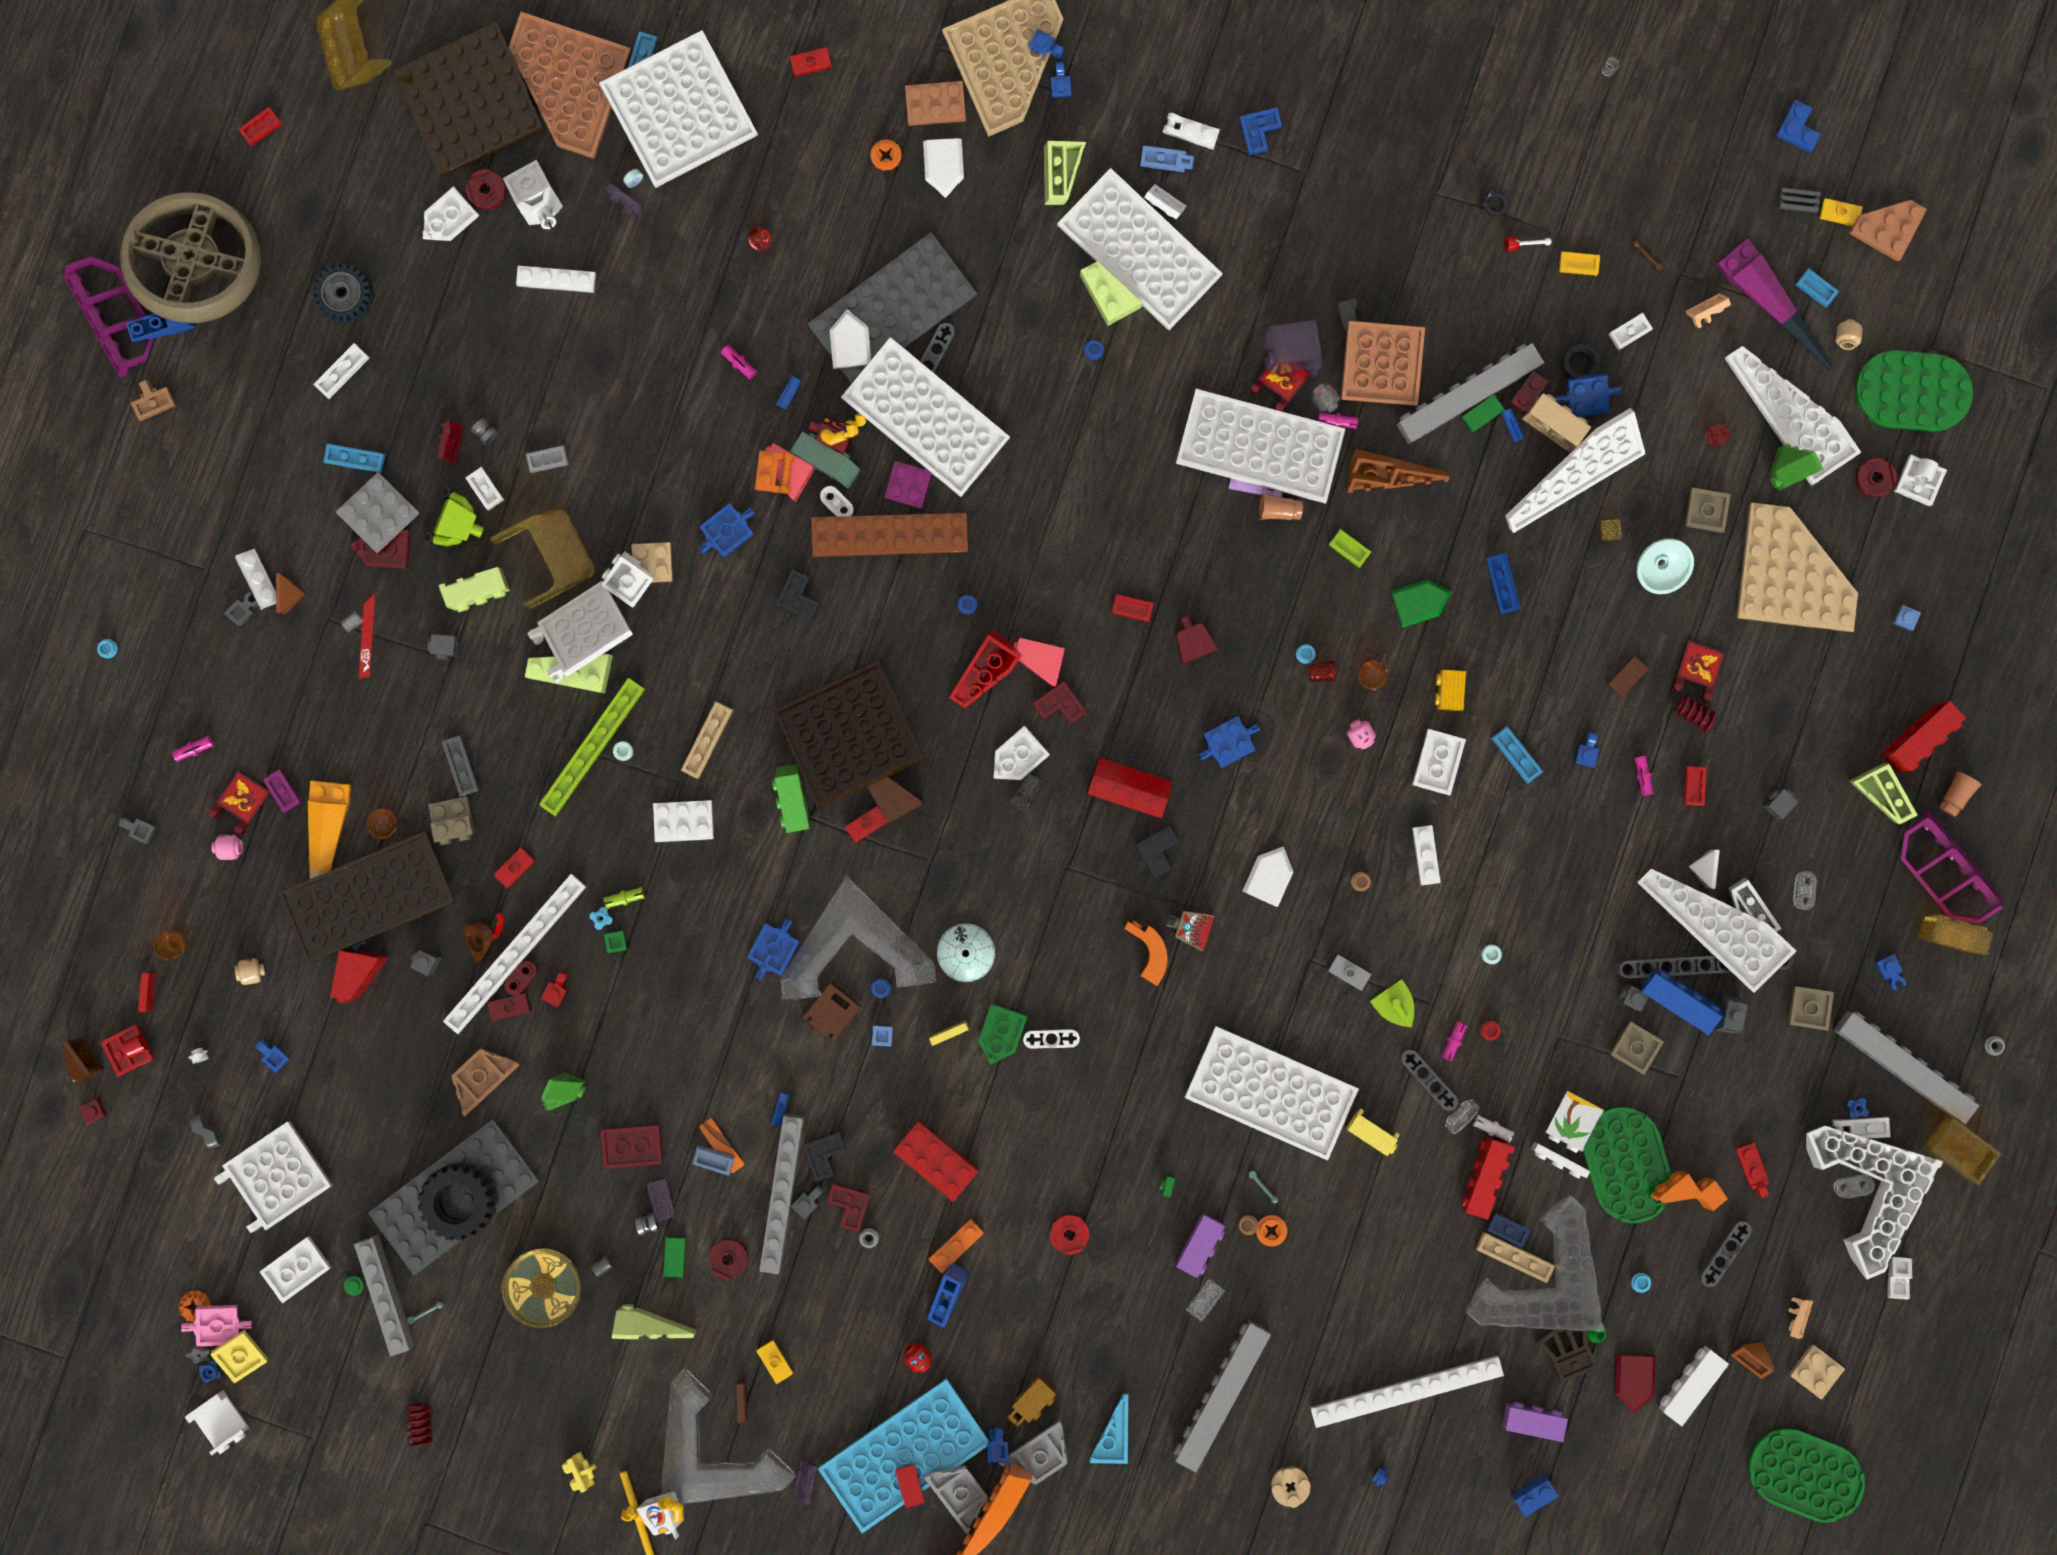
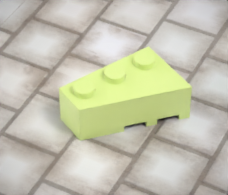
M499 567L476 573L474 576L464 580L463 578L457 579L456 583L445 586V583L439 585L446 607L455 611L458 610V612L468 610L469 606L475 603L476 605L484 604L491 597L495 599L501 598L506 595L505 592L510 591L503 570Z
M1883 763L1849 781L1893 822L1901 824L1917 816L1916 811L1888 763Z

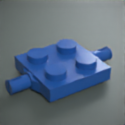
M1606 373L1567 379L1568 389L1566 395L1555 396L1554 398L1558 404L1567 403L1568 408L1572 410V414L1576 417L1609 413L1610 396L1621 395V387L1609 388L1608 375Z
M729 503L700 526L707 541L698 548L704 554L713 547L725 558L754 535L746 521L755 514L754 511L749 507L740 514Z
M1235 716L1203 733L1208 749L1198 753L1202 761L1212 755L1217 760L1220 768H1223L1255 751L1250 735L1260 731L1257 723L1246 728L1242 725L1239 717Z
M785 918L781 928H774L767 923L764 924L747 957L756 962L760 967L754 976L755 978L759 977V980L762 981L766 971H773L780 976L783 975L800 942L791 937L787 932L793 923L792 921L788 922V919Z

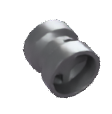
M485 417L477 421L471 428V431L480 437V441L484 445H487L497 437L499 432L489 425L490 422Z
M655 1212L648 1213L647 1216L640 1215L635 1217L636 1229L640 1236L645 1235L648 1231H659V1221Z

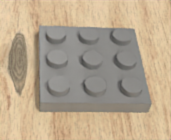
M379 472L336 511L376 553L382 550L420 514Z

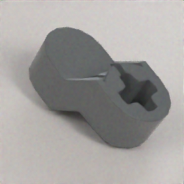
M203 1113L190 1117L192 1132L203 1136L205 1144L209 1149L222 1145L219 1129L209 1126Z

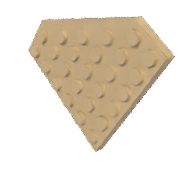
M1009 0L942 29L988 137L1017 125L1025 119L1050 56L1048 52L1044 57L1028 48V45L1037 29L1054 37L1056 41L1063 23V17L1055 0Z
M1750 503L1736 618L1854 632L1858 592L1790 507Z

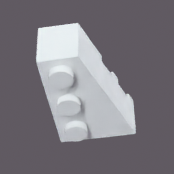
M1743 878L1728 888L1733 908L1766 922L1776 932L1781 929L1748 879Z

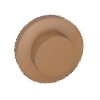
M1358 872L1352 876L1351 885L1355 890L1365 891L1370 887L1371 880L1366 873Z
M1251 1215L1244 1216L1239 1221V1229L1245 1235H1252L1258 1230V1221Z

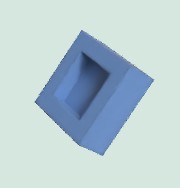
M1901 605L1893 624L1913 631L1921 613Z
M873 1025L872 1045L891 1047L893 1027Z

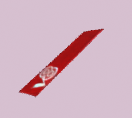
M375 593L363 605L359 679L370 677Z

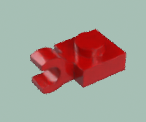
M562 971L558 974L555 983L549 981L541 999L557 1008L560 1007L568 991L563 986L569 975Z

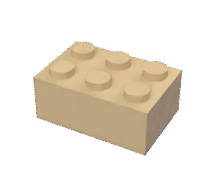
M1544 393L1536 399L1522 418L1568 452L1580 444L1591 428L1587 425L1588 422L1584 418L1576 417L1572 414L1570 408L1559 405L1553 396L1545 395Z

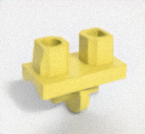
M581 1451L574 1454L562 1465L566 1474L572 1472L574 1476L570 1481L573 1491L580 1490L582 1493L595 1484L592 1471L597 1467L595 1463L589 1465L587 1459L584 1460Z

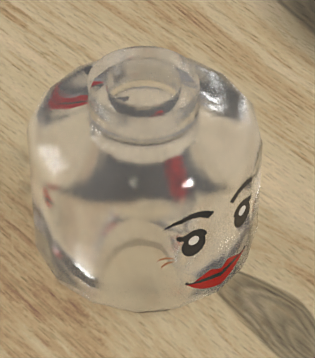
M1322 383L1312 391L1311 399L1320 412L1328 411L1331 413L1338 408L1339 405L1337 403L1340 400V396L1331 384L1325 385V383Z

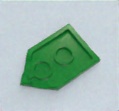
M1428 579L1390 591L1402 628L1440 616L1451 594V591Z
M990 1004L978 1039L990 1065L1015 1053L1027 1015Z

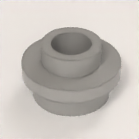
M1991 1036L1986 1039L1984 1047L1988 1054L1997 1056L2004 1051L2005 1043L2000 1037ZM1993 1042L1996 1043L1995 1049H1992L1991 1047Z
M872 1228L864 1229L859 1236V1241L865 1248L876 1246L879 1240L878 1233ZM866 1235H872L873 1240L867 1241Z

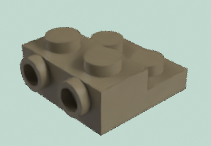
M468 796L428 804L434 842L446 845L452 843L451 839L458 838L459 841L471 839L470 835L476 834Z

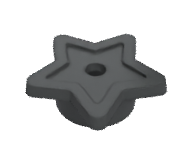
M193 1346L191 1352L185 1353V1356L192 1358L195 1364L200 1361L211 1360L208 1356L210 1349L205 1346Z

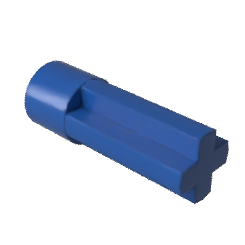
M791 376L776 405L786 410L802 381Z
M1512 408L1501 412L1514 442L1524 439L1525 436Z
M779 1092L771 1121L772 1125L781 1127L791 1094Z

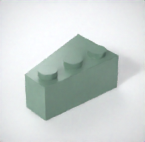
M802 432L790 452L849 489L860 472V469L849 459L850 455L842 452L838 453L833 448L816 440L817 436L812 433L807 435Z

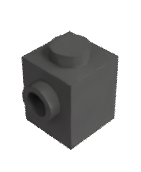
M431 635V639L428 640V650L430 654L436 655V659L447 660L448 656L458 657L459 637Z
M1778 789L1768 796L1769 800L1763 807L1777 820H1780L1788 815L1798 804V801L1795 799V794L1790 790Z
M426 949L418 950V952L415 951L410 960L412 962L410 968L426 976L433 975L442 957Z
M1626 985L1619 994L1620 999L1618 1002L1641 1012L1648 996L1642 990Z

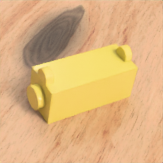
M1360 1108L1354 1114L1346 1129L1386 1156L1389 1153L1392 1154L1398 1146L1396 1142L1400 1134L1395 1132L1393 1136L1361 1116L1364 1110Z

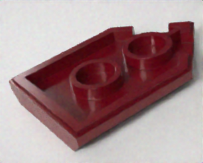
M402 530L378 553L361 537L354 541L350 547L369 567L407 569L410 530Z
M1616 1354L1615 1394L1633 1414L1654 1396L1656 1356Z

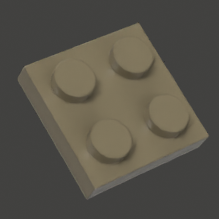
M1691 488L1684 527L1724 533L1731 494Z
M1793 986L1788 1024L1828 1031L1834 992Z
M1629 1021L1611 1050L1610 1055L1645 1075L1664 1041Z

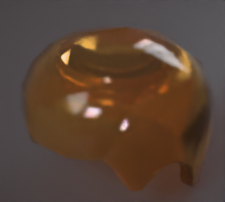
M1373 660L1364 663L1358 672L1359 682L1366 689L1377 690L1382 688L1388 678L1385 665Z
M386 808L373 810L367 819L369 833L379 839L391 837L397 829L395 814Z
M172 929L160 933L154 940L153 946L158 957L170 960L184 954L187 949V942L181 932Z

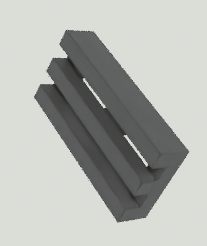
M1782 188L1780 189L1778 209L1817 213L1819 211L1818 204L1820 203L1819 197L1821 192ZM1785 194H1788V195H1797V196H1805V197H1814V199L1800 198V197H1792V196H1784V195H1785ZM1784 201H1792V202H1799V203H1809V204H1813V207H1812V206L1786 204V203H1784Z

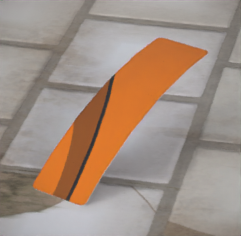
M712 1118L699 1126L715 1150L735 1156L731 1173L744 1166L743 1161L728 1143Z

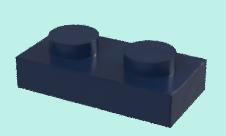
M1495 1212L1486 1228L1487 1231L1522 1248L1531 1231Z

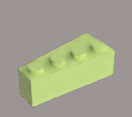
M602 654L568 677L564 674L563 678L557 683L554 682L547 672L549 668L558 665L555 657L528 658L525 677L605 694L613 656Z

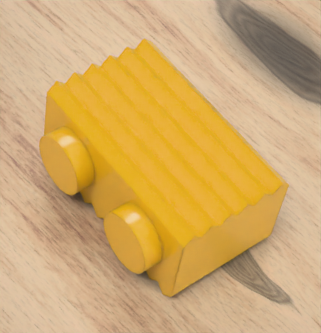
M1441 670L1440 674H1437L1436 685L1439 686V691L1435 694V705H1438L1437 709L1463 710L1466 671Z

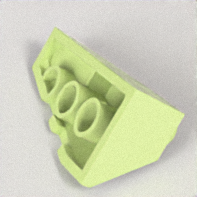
M625 1304L616 1311L612 1338L639 1339L640 1336L647 1335L650 1339H657L666 1334L667 1338H694L696 1335V1330L646 1310L634 1308V1305Z

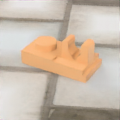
M1719 293L1686 311V314L1692 317L1696 327L1701 328V320L1703 318L1705 322L1710 323L1711 314L1722 312L1731 303L1728 297Z
M1795 1297L1791 1301L1796 1302L1800 1308H1789V1312L1797 1315L1795 1320L1791 1321L1789 1331H1791L1790 1336L1800 1339L1803 1337L1813 1301Z

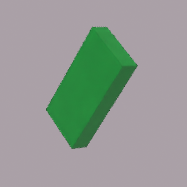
M1493 394L1461 418L1473 433L1505 409Z
M666 1237L664 1277H684L686 1237Z

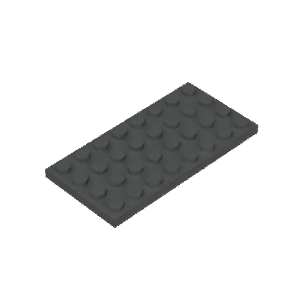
M930 232L810 321L808 326L832 357L830 329L848 309L868 326L872 360L890 337L906 349L977 296V293ZM866 366L840 369L852 384Z
M492 1119L368 1212L369 1216L413 1275H416L459 1242L456 1239L451 1241L445 1240V1236H436V1231L433 1229L429 1231L426 1228L428 1225L426 1220L422 1222L420 1218L423 1213L418 1211V1205L421 1204L418 1196L422 1192L421 1187L423 1183L428 1180L432 1173L448 1164H457L459 1162H465L466 1165L474 1164L478 1170L482 1168L486 1171L484 1175L492 1178L491 1184L493 1187L496 1186L497 1189L495 1197H498V1203L495 1205L497 1209L495 1214L541 1181L495 1119ZM453 1183L443 1190L441 1197L442 1205L451 1217L465 1219L473 1213L475 1199L472 1192L466 1186Z

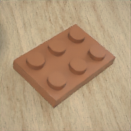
M963 81L905 85L908 126L966 121Z

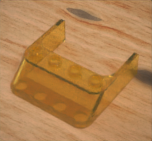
M337 0L317 18V31L331 84L335 90H343L366 84L392 64L390 59H370L368 61V54L365 50L363 35L360 31L356 14L357 7L364 0Z
M560 508L533 515L490 537L491 542L498 544L525 529H528L554 578V585L550 590L525 602L524 606L528 609L589 579L594 574V565L567 513Z

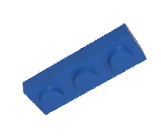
M1507 553L1486 558L1501 614L1521 609Z

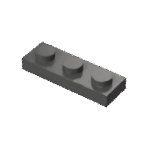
M459 735L442 741L459 796L462 797L480 791L462 736Z

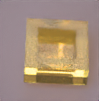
M1620 519L1599 522L1601 541L1622 539Z

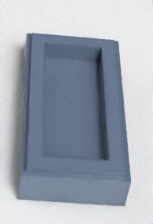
M698 1144L692 1164L729 1176L735 1156Z

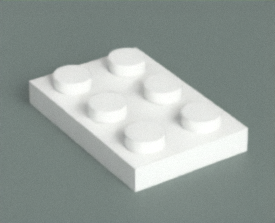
M1427 729L1412 785L1450 796L1466 739Z
M712 800L653 803L655 842L714 839Z
M308 1236L261 1270L260 1273L279 1300L284 1303L332 1267L310 1236Z

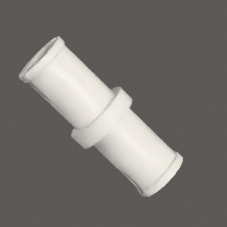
M1477 1115L1476 1122L1473 1123L1474 1127L1476 1126L1488 1132V1135H1494L1510 1143L1511 1136L1514 1135L1513 1131L1500 1126L1496 1121L1492 1122Z

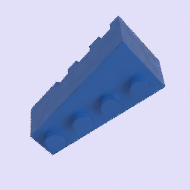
M1655 968L1641 986L1644 994L1707 1035H1710L1723 1017L1720 1005L1690 989L1683 982L1671 978L1670 974L1664 970L1659 971Z

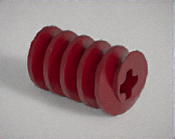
M1689 694L1683 695L1675 705L1673 712L1678 710V718L1684 714L1683 721L1685 722L1691 719V726L1697 722V730L1704 727L1703 734H1706L1716 722V712H1709L1710 708L1708 706L1703 708V703L1701 702L1696 704L1697 700L1695 698L1690 699Z
M427 1403L406 1405V1408L412 1410L406 1413V1416L412 1417L411 1420L406 1421V1424L412 1425L411 1428L407 1429V1432L412 1433L411 1436L407 1437V1440H412L413 1443L408 1446L415 1447L430 1444L433 1441L432 1437H430L432 1430L429 1429L432 1426V1422L428 1421L432 1417L428 1413L431 1411V1406L427 1405Z

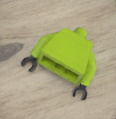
M444 487L448 490V494L445 496L440 494V496L446 500L434 532H425V534L430 535V540H423V542L447 547L459 545L463 540L467 541L469 534L480 538L484 527L474 523L476 515L473 514V507L465 497L453 492L448 487Z

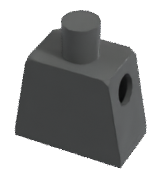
M1721 994L1719 1005L1723 1017L1714 1030L1731 1034L1742 1032L1748 1007L1747 1003L1739 997Z

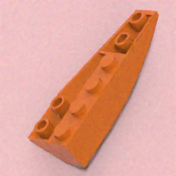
M1012 1463L1010 1468L1006 1466L1001 1475L1000 1484L997 1483L990 1499L986 1501L982 1509L984 1511L981 1518L977 1517L972 1526L975 1528L972 1535L968 1533L963 1542L966 1546L963 1551L959 1550L956 1555H977L991 1542L1013 1514L1032 1480V1473L1015 1463Z

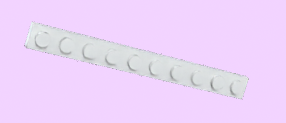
M570 874L443 1022L459 1034L587 886L573 874Z
M1493 1356L1310 1407L1315 1427L1318 1428L1504 1375L1499 1357Z

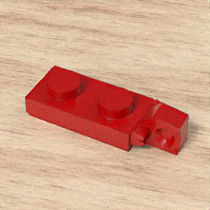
M1755 1142L1736 1147L1735 1152L1747 1184L1750 1185L1752 1190L1756 1189L1759 1197L1769 1196L1765 1186L1769 1184L1768 1177Z

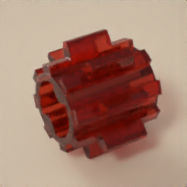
M756 226L748 234L749 245L754 250L764 252L773 243V238L770 236L772 233L766 227Z
M1719 423L1706 430L1707 436L1705 438L1708 444H1712L1715 448L1729 441L1730 437L1728 435L1731 432L1728 426L1724 427L1722 423Z

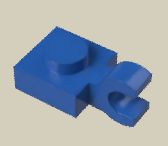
M1037 29L1028 45V48L1044 57L1049 52L1059 59L1064 49L1057 44H1053L1055 41L1054 37Z
M1056 62V77H1051L1052 99L1071 97L1070 76H1064L1063 62Z
M1587 733L1585 745L1579 744L1574 763L1595 768L1599 749L1594 748V745L1596 744L1598 734Z
M264 1039L255 1046L265 1055L261 1060L275 1073L290 1060V1057L279 1046L275 1045L271 1048L270 1044Z
M1003 1428L989 1429V1438L992 1442L987 1443L988 1463L1009 1462L1008 1442H1003Z

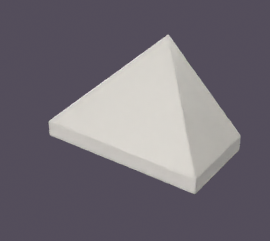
M1709 850L1689 866L1706 888L1715 889L1720 850Z

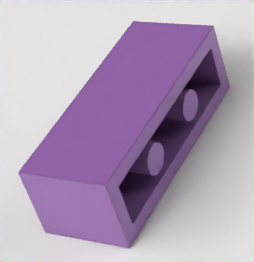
M1202 1212L1175 1263L1176 1267L1198 1278L1199 1274L1203 1275L1207 1267L1206 1261L1208 1257H1212L1216 1251L1215 1244L1217 1240H1221L1225 1234L1224 1224Z
M1513 1401V1404L1506 1403L1502 1423L1506 1431L1564 1442L1568 1419L1562 1411L1551 1409V1412L1544 1411L1543 1407L1532 1405V1408L1525 1407V1404Z

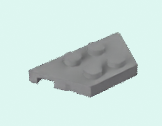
M1058 1420L1009 1453V1462L999 1464L1009 1468L1012 1463L1017 1464L1033 1474L1031 1483L1035 1485L1068 1463L1062 1421Z
M966 1465L925 1473L923 1475L924 1479L965 1533H969L973 1520L977 1519L980 1508L984 1506L988 1499L987 1493Z

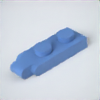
M1143 146L1140 167L1184 172L1185 169L1193 168L1194 157L1188 156L1186 151Z

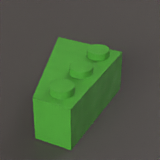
M797 763L776 767L775 779H772L774 791H778L779 797L776 798L777 808L782 810L783 816H780L781 826L785 827L786 833L810 829L808 809L802 788L803 782L800 778Z

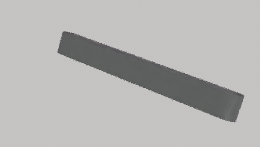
M1714 955L1621 960L1615 966L1617 975L1624 978L1649 977L1655 968L1659 971L1662 970L1661 965L1663 962L1668 963L1669 967L1666 972L1670 976L1731 972L1726 966L1721 968L1719 965L1720 960ZM1792 956L1779 969L1789 968L1793 962ZM1705 959L1707 967L1702 970L1700 962ZM1683 961H1686L1688 967L1683 971L1680 966ZM1644 963L1649 965V970L1646 973L1642 971ZM1625 964H1628L1630 967V971L1627 974H1624L1622 971V967Z

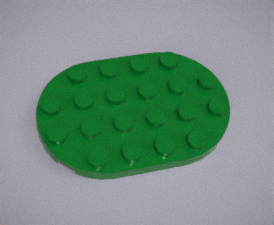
M1892 350L1880 353L1864 364L1856 378L1855 397L1859 408L1869 417L1868 419L1879 426L1893 429L1939 432L1956 425L1965 417L1972 403L1973 388L1966 370L1961 364L1948 356Z
M1613 1107L1604 1110L1583 1150L1596 1199L1604 1211L1620 1221L1641 1223L1651 1220L1663 1211L1666 1203L1653 1199L1650 1194L1655 1191L1659 1184L1665 1183L1671 1175L1659 1131L1653 1121L1638 1110L1629 1107Z
M1794 1428L1772 1430L1756 1442L1749 1456L1748 1473L1755 1490L1769 1503L1808 1519L1825 1523L1835 1522L1845 1515H1850L1857 1508L1863 1497L1865 1479L1857 1459L1843 1447Z

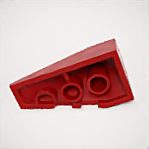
M992 630L949 698L966 708L1003 677L1008 675L1022 655L1008 639Z

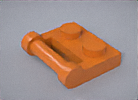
M759 451L755 490L790 494L791 464L794 461L795 455ZM779 460H784L781 486H776Z

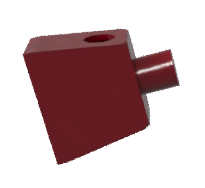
M1190 616L1179 620L1183 630L1175 635L1182 665L1218 650L1202 623L1193 626Z

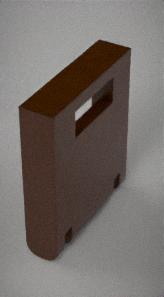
M831 982L802 1019L806 1021L809 1016L812 1017L808 1024L826 1038L832 1033L833 1036L830 1041L833 1043L861 1008V1005ZM835 993L850 1004L847 1010L831 998Z

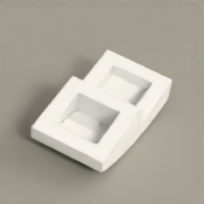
M1891 1257L1887 1297L1910 1299L1909 1279H1912V1259Z

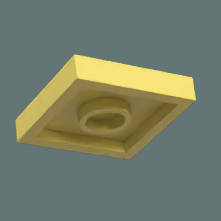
M966 1020L931 1035L929 1038L932 1046L969 1030V1025Z
M245 1330L212 1350L210 1354L234 1383L268 1361V1357Z

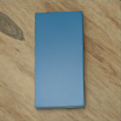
M1809 268L1806 269L1795 284L1825 308L1828 307L1839 292V290Z

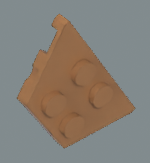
M482 1048L479 1049L451 1076L453 1084L456 1086V1094L461 1103L463 1116H467L521 1064Z

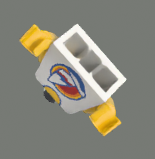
M675 1491L646 1499L635 1511L633 1506L627 1507V1510H622L621 1519L624 1521H631L632 1519L640 1521L649 1528L653 1535L665 1533L668 1540L673 1541L679 1537L676 1528L684 1520V1506L678 1502Z

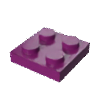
M895 461L884 499L922 509L932 473L929 470Z

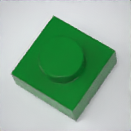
M624 931L604 934L607 953L628 950Z
M1166 1174L1165 1179H1161L1159 1190H1162L1163 1196L1171 1197L1175 1180L1173 1175Z

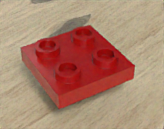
M138 1024L100 1042L117 1077L155 1059Z

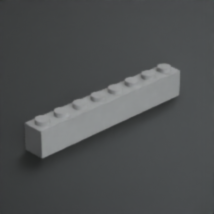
M1533 343L1528 346L1526 344L1519 346L1515 349V354L1510 356L1508 353L1499 359L1500 363L1487 365L1482 369L1483 373L1478 376L1476 373L1466 378L1467 382L1463 385H1460V383L1455 384L1449 388L1450 392L1446 395L1440 393L1433 398L1434 402L1427 405L1425 402L1416 408L1417 412L1411 415L1409 412L1400 417L1401 421L1397 424V427L1408 445L1542 366L1544 361Z
M1846 1011L1833 1029L1836 1033L1954 1120L1966 1125L1979 1107L1974 1102L1975 1098L1966 1092L1964 1094L1960 1092L1958 1085L1952 1081H1945L1943 1074L1935 1069L1930 1070L1924 1060L1920 1058L1915 1059L1911 1056L1912 1052L1906 1047L1902 1046L1900 1048L1895 1044L1896 1040L1887 1034L1885 1036L1879 1032L1881 1029L1873 1023H1866L1863 1015L1856 1011L1854 1013Z
M787 1113L783 1116L760 1272L779 1274L782 1268L805 1116Z
M1248 1320L1247 1324L1243 1323L1239 1330L1240 1337L1237 1341H1233L1229 1349L1231 1351L1229 1357H1225L1220 1365V1368H1222L1219 1375L1216 1374L1214 1376L1210 1392H1206L1201 1402L1203 1405L1200 1410L1196 1409L1192 1417L1194 1421L1191 1427L1187 1426L1183 1433L1184 1440L1181 1444H1177L1173 1452L1177 1463L1194 1472H1197L1271 1336L1269 1330L1251 1320Z

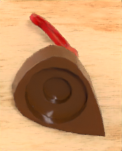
M497 913L496 918L498 920L494 932L485 923L480 921H473L465 927V940L476 964H479L484 958L492 940L499 937L504 924L503 914Z

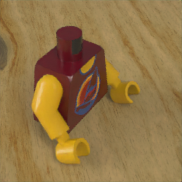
M857 413L855 414V421L842 422L831 417H826L823 422L812 419L809 430L818 433L816 438L818 442L845 453L852 442L853 436L858 434V426L865 425L866 418Z

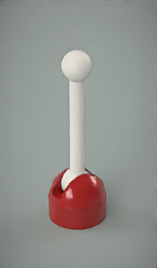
M1506 236L1504 247L1506 252H1513L1520 245H1550L1552 240L1545 238L1544 240L1519 241L1514 236Z

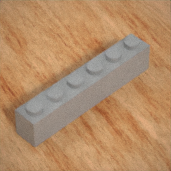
M379 1234L360 1240L354 1246L390 1357L409 1351L415 1344Z

